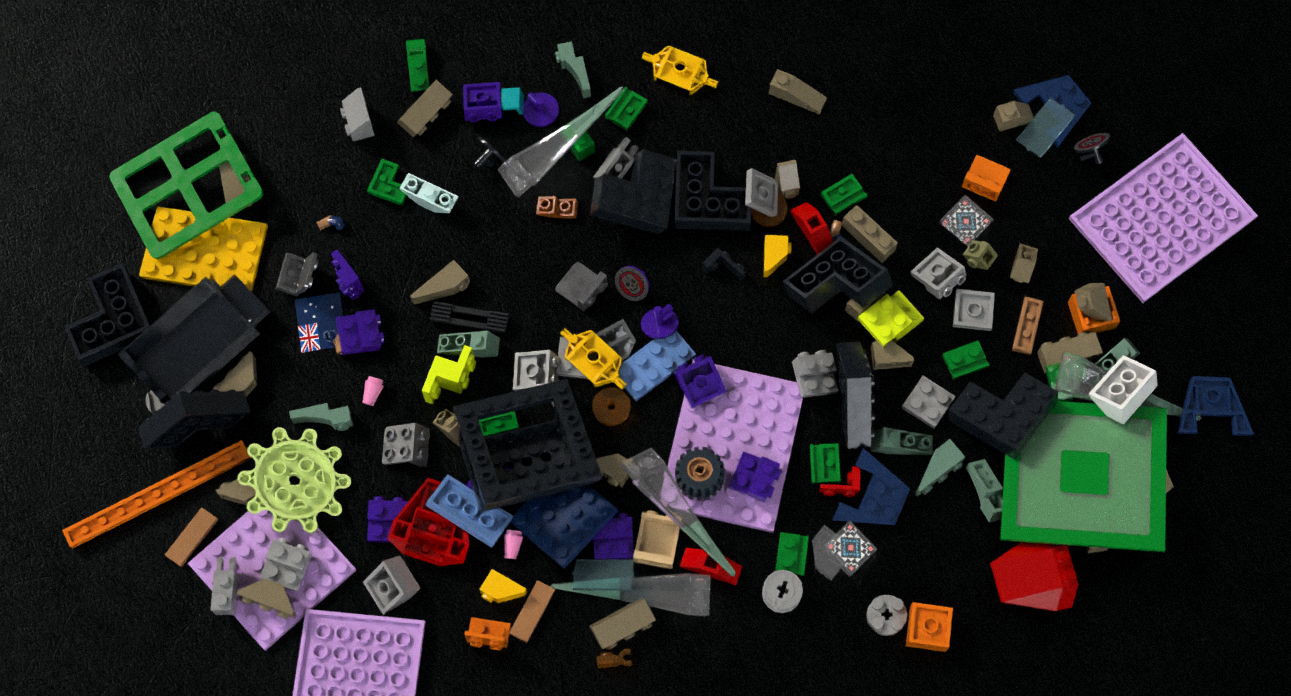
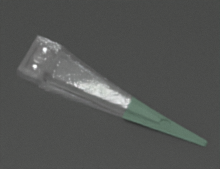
M618 88L570 123L513 155L497 170L514 195L520 197L532 185L535 186L624 91V88Z
M1064 352L1060 362L1055 390L1072 395V397L1092 400L1089 393L1108 371L1083 357ZM1150 394L1140 405L1144 407L1167 408V415L1181 417L1183 409L1153 394ZM1196 416L1197 420L1202 419L1200 416Z
M649 448L623 461L621 468L632 478V483L734 577L736 574L734 569L699 522L664 460L652 448Z
M685 573L551 585L554 589L627 602H634L642 597L646 600L648 606L686 615L709 616L710 575Z

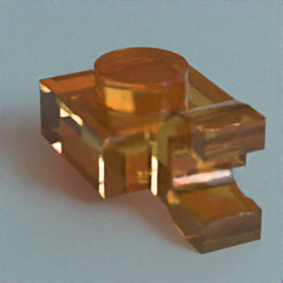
M630 649L622 650L619 656L613 655L611 652L601 653L597 657V667L632 666L630 660L625 661L623 659L624 655L631 654Z

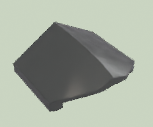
M624 319L596 333L598 337L622 357V361L629 357L636 342Z

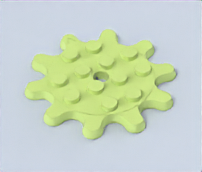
M278 427L273 430L272 437L274 443L271 447L263 448L259 444L253 443L247 449L248 455L255 460L256 466L251 471L240 472L237 478L241 485L253 487L256 493L255 497L248 502L247 510L252 514H257L262 510L270 511L273 514L272 528L276 532H283L291 520H298L306 532L313 533L318 527L316 521L318 513L327 512L332 516L341 514L342 506L334 499V492L337 489L348 488L351 484V478L346 474L335 472L333 465L341 458L342 452L336 446L330 447L327 450H320L316 446L317 433L315 430L306 429L299 440H292L288 437L284 428ZM296 476L299 478L300 483L298 485H291L289 478Z

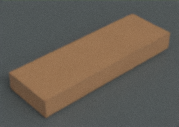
M1029 297L1024 298L1012 351L1027 355L1032 354L1044 301Z
M201 507L166 552L165 556L182 567L218 519Z
M537 580L509 634L528 643L555 589Z

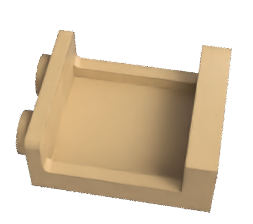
M655 511L642 512L633 562L672 569L681 519L672 514L661 516Z

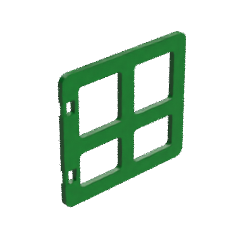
M217 112L207 114L113 170L109 177L149 254L154 259L163 258L260 200L263 196L261 186L222 117ZM207 130H211L220 145V150L189 169L184 170L175 154V150ZM221 130L226 134L222 139L218 135V132ZM163 159L172 178L136 199L127 183V178L155 161ZM229 162L242 184L244 192L208 213L193 186V182L222 164ZM248 173L251 180L245 183L242 176ZM177 191H181L195 217V222L166 240L159 242L144 212Z

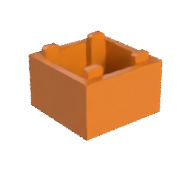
M1106 286L1105 289L1112 316L1111 321L1093 320L1078 308L1076 295H1071L1068 305L1078 334L1088 331V333L1103 332L1115 329L1119 324V315L1109 286Z
M913 602L909 610L906 646L946 652L950 643L953 608Z

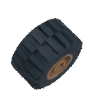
M694 447V451H691V449L686 450V455L682 453L680 460L676 462L675 479L678 489H682L684 496L688 494L689 499L693 500L694 497H697V501H701L703 497H705V500H708L710 495L716 496L717 490L720 491L722 484H724V463L720 461L718 454L715 455V451L712 449L707 451V447H703L702 450H699L698 447Z

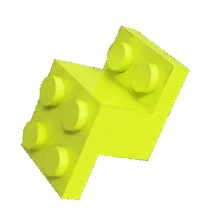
M897 291L891 297L886 294L859 315L858 320L877 342L884 347L891 340L896 343L920 324L924 317L900 291Z
M464 345L458 363L435 356L422 388V393L427 403L433 404L434 400L439 398L441 388L462 394L463 389L468 387L470 371L473 372L476 366L472 347Z

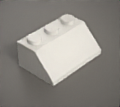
M1123 355L1091 390L1089 396L1107 417L1124 424L1158 386L1156 370Z

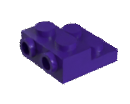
M500 82L463 85L465 121L469 120L475 123L482 119L496 121L498 118H502Z
M335 250L331 253L333 258L331 263L335 267L334 270L338 278L336 282L344 296L348 294L351 300H355L361 296L364 291L358 276L340 252Z
M375 310L358 311L355 315L335 318L342 355L380 350L382 343H384L383 332H379L378 326L381 325L380 315L375 314Z
M704 354L694 358V363L690 365L687 363L681 364L676 367L678 371L673 372L691 408L727 392L711 356L705 357Z
M743 451L729 484V489L765 503L767 497L771 499L775 487H772L774 480L778 481L781 475L780 463L763 456L759 458Z
M374 497V500H369L367 518L368 542L391 543L387 538L393 520L408 503V501H405V498L394 497L393 501H385V497Z
M626 513L616 514V518H612L593 538L595 561L633 559L632 517H628Z

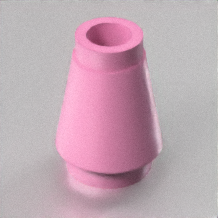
M371 376L368 377V380H365L362 403L374 406L384 387L382 385L383 380Z
M506 530V534H504L505 558H517L523 539L521 531Z

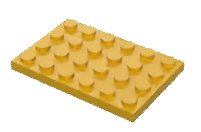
M157 206L151 228L158 241L162 242L194 223L195 217L190 211ZM228 218L161 259H154L146 248L139 277L194 287L205 277L210 281L214 279L222 286L235 274L252 292L268 225L266 223Z

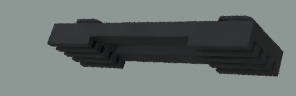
M433 302L431 322L503 334L506 332L509 318L508 313L484 311L454 306L448 303ZM454 312L488 318V322L485 324L451 318V314Z

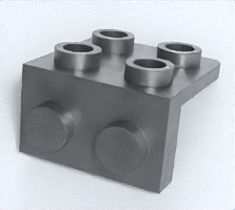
M313 252L306 259L286 253L276 289L298 296L305 292L307 288H310L313 283L312 272L318 265L317 253Z
M576 262L555 289L561 296L582 311H585L587 307L592 306L595 302L596 296L607 287V275L601 271L597 275L580 262Z
M417 423L386 427L384 431L382 463L392 465L409 462L420 467L427 466L430 429Z

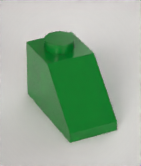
M571 126L560 131V134L579 161L595 153V143L586 131L580 138Z

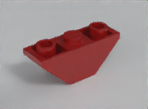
M805 202L790 210L816 254H819L833 243L828 226L816 208Z
M694 548L685 549L680 563L681 568L733 585L737 584L742 569L741 565L725 557L736 573L733 577L704 549Z

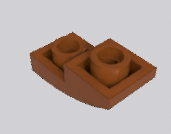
M556 196L538 197L536 214L543 217L576 219L578 200L576 198L558 199Z

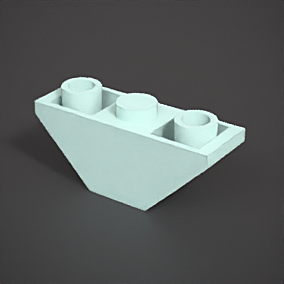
M410 173L407 174L399 188L418 205L435 213H450L458 199L457 195Z

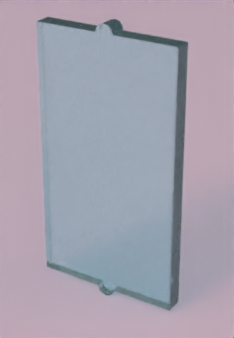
M1050 98L1016 141L1025 146L1027 151H1032L1041 158L1075 117V114L1067 110L1063 104L1060 105Z
M576 559L575 572L572 573L574 577L573 590L631 591L632 578L635 577L633 573L634 560Z

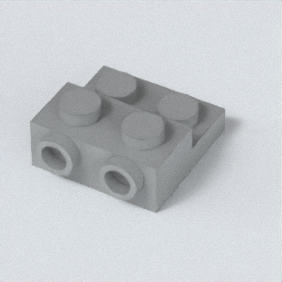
M936 248L911 271V275L924 284L926 290L939 300L943 296L948 297L952 293V288L957 284L961 285L966 279L965 267L939 248Z
M551 350L515 353L513 390L518 391L558 381V376L555 374V369L559 366L558 356Z
M826 350L817 351L815 355H809V352H802L792 361L801 398L830 395L838 392L834 376L837 369L832 353H827Z
M279 538L278 541L273 539L266 555L267 560L260 579L270 580L283 585L287 589L298 592L312 554L308 551L309 548L304 545L297 544V547L289 545L290 541Z

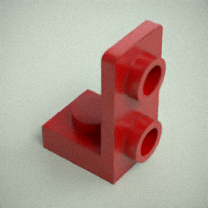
M852 467L851 473L847 474V484H851V486L821 484L819 493H824L825 496L843 494L845 497H854L858 495L860 491V468Z

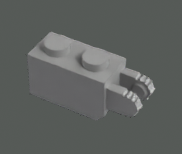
M627 137L624 138L617 148H613L593 178L596 180L604 173L622 179L634 162L633 156L637 152L638 146L633 145L626 152L625 148L630 140Z
M218 557L217 569L214 570L211 611L215 615H236L238 590L236 557L230 558L229 570H224V558Z

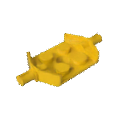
M667 46L654 56L646 52L642 55V59L653 64L654 80L659 78L689 90V94H693L703 85H709L715 89L719 81L709 78L707 74L706 60L674 47ZM677 64H683L685 66V69L679 71L675 68V66Z
M566 328L561 331L560 334L569 342L565 353V360H568L594 384V387L614 382L621 390L624 389L627 383L618 374L622 357L592 330L577 335L571 334ZM595 352L599 355V358L596 361H591L588 359V355Z

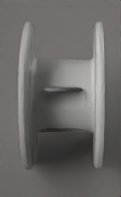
M775 571L764 582L762 590L763 601L774 612H790L797 607L801 600L803 592L802 583L797 575L790 571ZM782 585H786L783 597L779 598V590H781Z

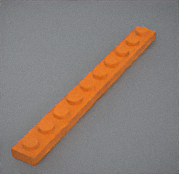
M241 440L62 531L70 548L73 549L250 460L251 457L248 455L246 446Z

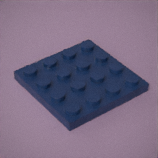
M587 485L526 501L512 515L514 517L510 524L518 531H521L525 537L565 569L615 516L618 510Z

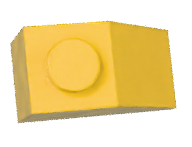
M765 235L764 277L771 275L787 260V255L791 254V243L788 242V236Z
M493 569L479 589L481 594H483L482 598L490 603L493 601L501 603L526 596L527 594L526 588Z

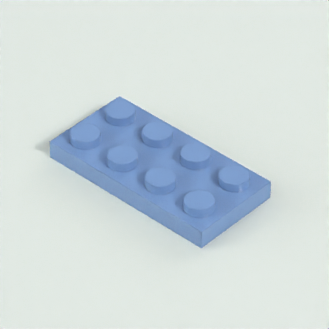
M675 331L674 334L667 338L653 339L621 364L618 374L627 383L624 388L635 401H638L672 375L673 372L677 371V366L688 363L693 359L696 353L680 334Z
M448 474L426 503L427 507L491 548L514 517L501 508L481 513L474 491Z

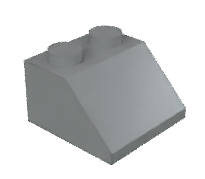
M357 88L342 101L343 108L340 109L342 118L347 119L348 122L345 125L347 136L351 135L353 141L375 136L362 89Z
M401 556L383 561L363 581L383 615L409 600L420 589Z

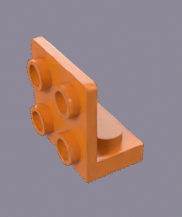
M976 155L969 172L966 174L962 187L996 202L1010 173V169Z
M471 617L469 631H465L464 636L471 646L482 647V645H489L490 649L502 650V648H507L511 623Z

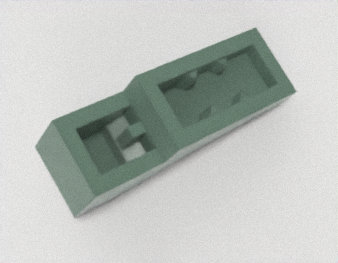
M572 42L557 44L558 51L555 52L557 63L560 62L562 69L566 68L574 76L580 86L583 98L591 97L583 56L575 58Z
M328 403L289 411L293 424L304 422L324 423L333 426L334 430L344 431L353 426L352 415L348 406L331 410Z
M985 459L968 463L966 469L976 487L982 512L988 522L1002 520L1003 496L1001 493L1003 488Z

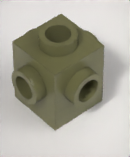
M975 240L969 244L963 253L970 267L986 270L989 269L998 256L989 243Z

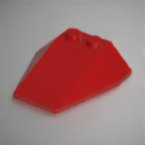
M427 478L393 520L387 539L404 555L438 566L462 564L465 561L469 547V534L426 506L429 498L441 484L440 481Z
M1020 542L990 563L1001 603L1048 611H1058L1072 607L1078 581L1067 545Z

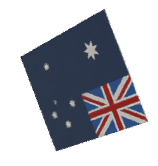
M340 292L295 299L301 353L334 348V344L323 338V332L325 330L337 332L335 318L343 316Z

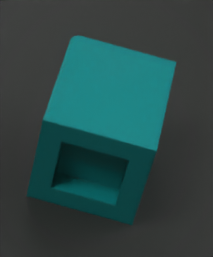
M520 87L503 88L501 95L502 110H517L519 115H523L524 95Z

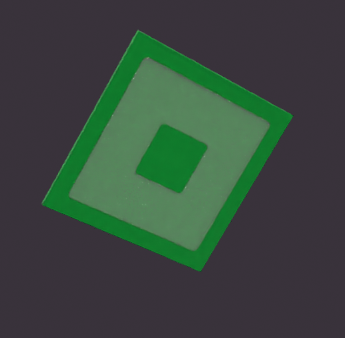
M1057 401L1054 408L1014 460L1005 455L1001 540L1165 552L1167 408L1139 406L1131 417L1122 424L1107 417L1097 404Z

